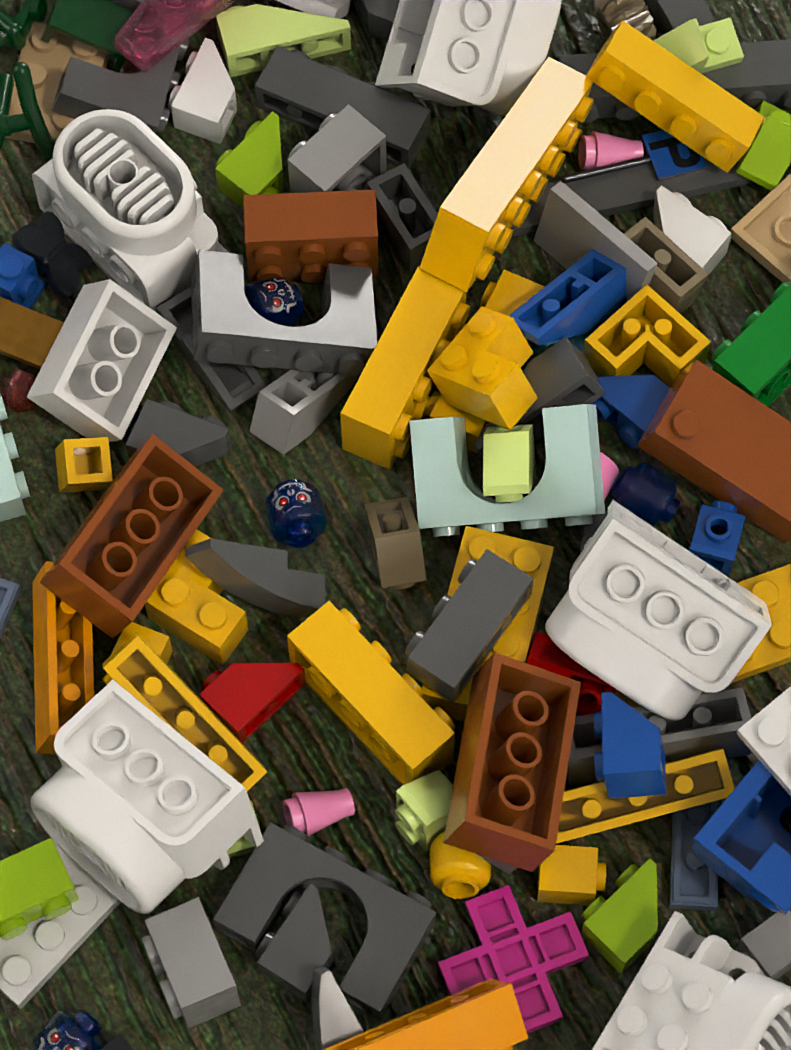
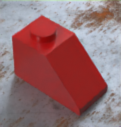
M232 663L223 672L217 670L204 681L199 697L228 729L244 743L306 684L305 670L299 663Z

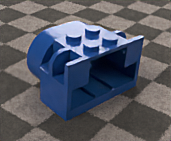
M758 761L694 837L691 853L746 898L760 903L763 907L773 912H783L786 915L791 910V834L786 832L780 824L782 819L791 816V796L766 767Z

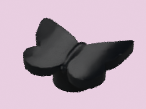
M46 211L38 218L36 224L30 223L12 235V242L15 247L34 258L38 275L48 278L51 288L58 296L68 299L76 293L81 282V275L79 273L86 271L92 266V257L83 247L75 243H67V240L64 239L62 223L53 212Z

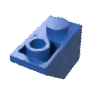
M655 375L597 377L606 394L591 403L596 405L597 420L609 422L618 430L619 436L628 446L638 449L639 447L636 445L670 387Z
M602 692V711L594 712L596 740H602L603 752H595L594 755L597 781H605L609 799L666 795V756L660 728L612 692Z

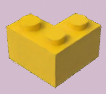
M646 284L585 339L583 354L586 356L597 377L630 376L644 363L671 387L677 375L696 359L704 365L706 364L711 341Z
M484 306L480 307L427 369V372L448 405L510 431L538 398L521 370V367L533 354V351L513 317Z
M196 529L145 603V608L149 620L223 666L248 631L246 611L220 596L224 588L204 575L185 557L186 547L210 539L209 536Z

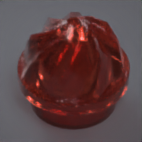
M13 368L9 378L4 377L2 398L11 411L16 413L32 411L37 404L27 398V395L36 376Z

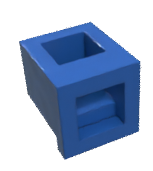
M4 243L0 248V297L32 309L48 286L47 282L39 278L33 257Z
M714 501L711 503V506L702 504L689 551L729 577L746 516L737 514V507L728 502ZM711 530L719 531L725 534L716 535Z

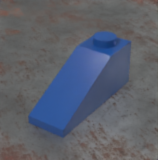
M592 249L509 316L514 318L524 337L537 345L595 331L626 303V267Z

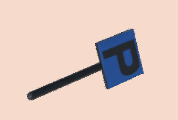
M661 130L641 136L648 155L566 174L561 177V182L570 183L649 163L652 164L659 181L705 170L706 164L700 154L666 131Z

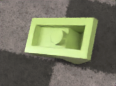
M731 17L699 26L697 19L694 18L653 40L701 74L740 63L744 58Z

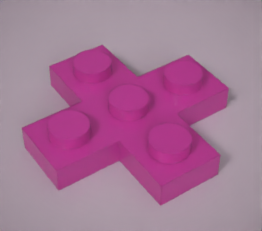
M509 885L465 901V909L480 946L438 962V968L449 996L492 978L512 983L527 1034L562 1021V1012L546 975L585 961L589 957L571 911L527 928Z

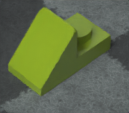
M763 100L755 111L763 115L764 119L750 148L740 158L736 173L772 191L779 184L791 162V114Z

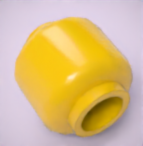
M445 832L440 833L432 840L430 845V878L432 884L441 890L444 895L453 899L474 897L481 889L488 885L491 878V863L485 861L478 854L443 843Z

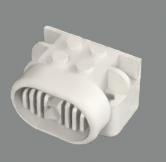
M400 0L375 86L380 88L398 87L412 92L415 97L422 100H433L447 106H477L499 115H507L545 63L562 0ZM415 64L413 74H411V67Z
M102 109L77 117L58 136L53 149V158L32 174L40 209L44 213L46 211L53 212L62 223L64 233L75 244L83 247L92 257V261L112 281L155 312L158 306L191 286V277L199 250L229 253L218 242L216 225L204 213L202 197L196 191L198 188L197 184L192 178L187 165L144 122L129 113L119 110Z
M613 500L608 507V515L595 534L588 539L583 551L574 562L570 571L569 589L546 621L545 629L550 639L582 667L649 711L663 718L677 721L687 715L702 692H719L724 690L733 681L768 632L772 623L765 601Z
M111 680L57 732L54 739V748L62 767L32 795L30 800L31 809L35 817L55 843L118 900L141 914L152 912L184 878L198 877L212 865L223 870L230 863L227 850L242 835L256 847L264 841L246 788L114 680Z
M674 911L592 1050H791V987L765 976L756 961L747 955L733 950L725 939L717 935H710L705 938L696 934L684 915Z

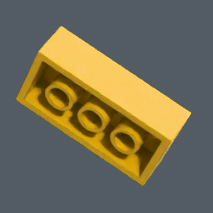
M419 266L417 267L340 413L343 450L389 470L392 468L397 457L403 459L411 446L410 421L425 419L426 407L431 398L429 394L435 384L427 369L466 325L465 322L470 312V306L466 304V292L420 269Z
M465 526L447 593L449 596L452 597L461 585L458 582V578L468 561L472 558L478 561L486 549L533 578L532 595L479 669L494 652L527 663L552 568L554 546ZM472 679L454 703L425 684L422 687L424 695L421 698L432 709L438 706L450 718L465 722Z
M328 601L287 635L290 663H299L304 668L305 680L309 687L402 786L437 770L442 771L454 761L455 732L453 729L455 725L451 718L440 707L437 706L432 709L421 698L424 693L410 675L405 673L403 676H400L390 665L392 659L385 648L375 640L369 643L359 632L361 630L359 622L347 609L342 608L339 611Z

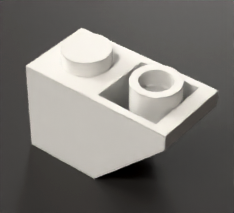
M205 38L199 51H193L189 56L185 69L186 77L181 86L176 85L173 88L168 108L172 110L174 128L221 144L237 112L234 85L214 41Z
M661 185L656 191L653 207L655 226L710 274L727 254L731 232L727 230L726 226L718 218L706 216L694 208L684 195L678 192L672 193Z

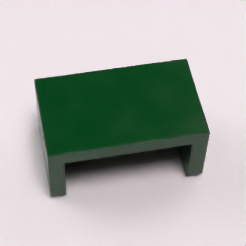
M55 0L40 40L49 43L54 31H57L114 56L115 59L111 71L119 73L129 56L143 15L109 0Z

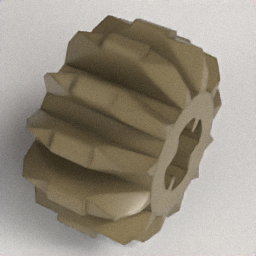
M595 0L594 14L598 20L597 25L600 27L603 38L606 41L622 20L651 40L656 39L657 30L653 25V17L649 13L648 5L643 0Z

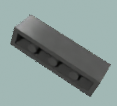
M277 46L255 84L258 108L270 113L273 111L279 117L314 132L319 131L322 122L330 114H338L349 104L386 135V162L395 166L405 163L407 168L410 169L430 132L431 110L418 100L399 97L387 92L385 88L375 86V82H364L349 76L346 71L337 66L328 67L313 61L308 55L298 50L289 51Z

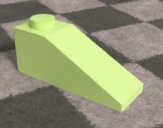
M259 4L245 7L233 6L223 12L215 13L218 38L229 77L264 70L277 46L289 51H301L308 55L310 59L351 50V30L348 20Z

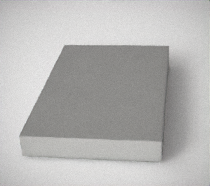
M560 181L550 189L534 238L536 244L565 269H568L592 249L626 267V302L646 284L650 285L658 264L653 258L567 185Z

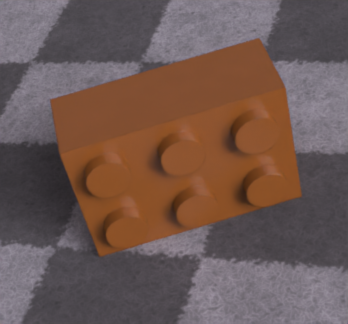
M376 190L243 195L245 248L249 282H259L261 284L265 282L281 283L275 281V278L285 281L302 280L307 283H319L324 280L329 263L372 268V277H379Z

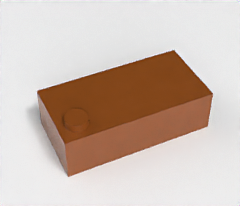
M696 359L677 375L636 446L718 500L733 504L737 507L739 514L745 515V518L783 543L790 541L791 422Z
M152 434L131 455L39 583L113 639L136 618L224 489Z
M495 652L474 674L443 843L531 872L555 851L581 682Z

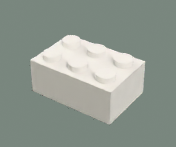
M111 279L83 285L27 398L85 438L108 437L109 442L122 440L177 327Z

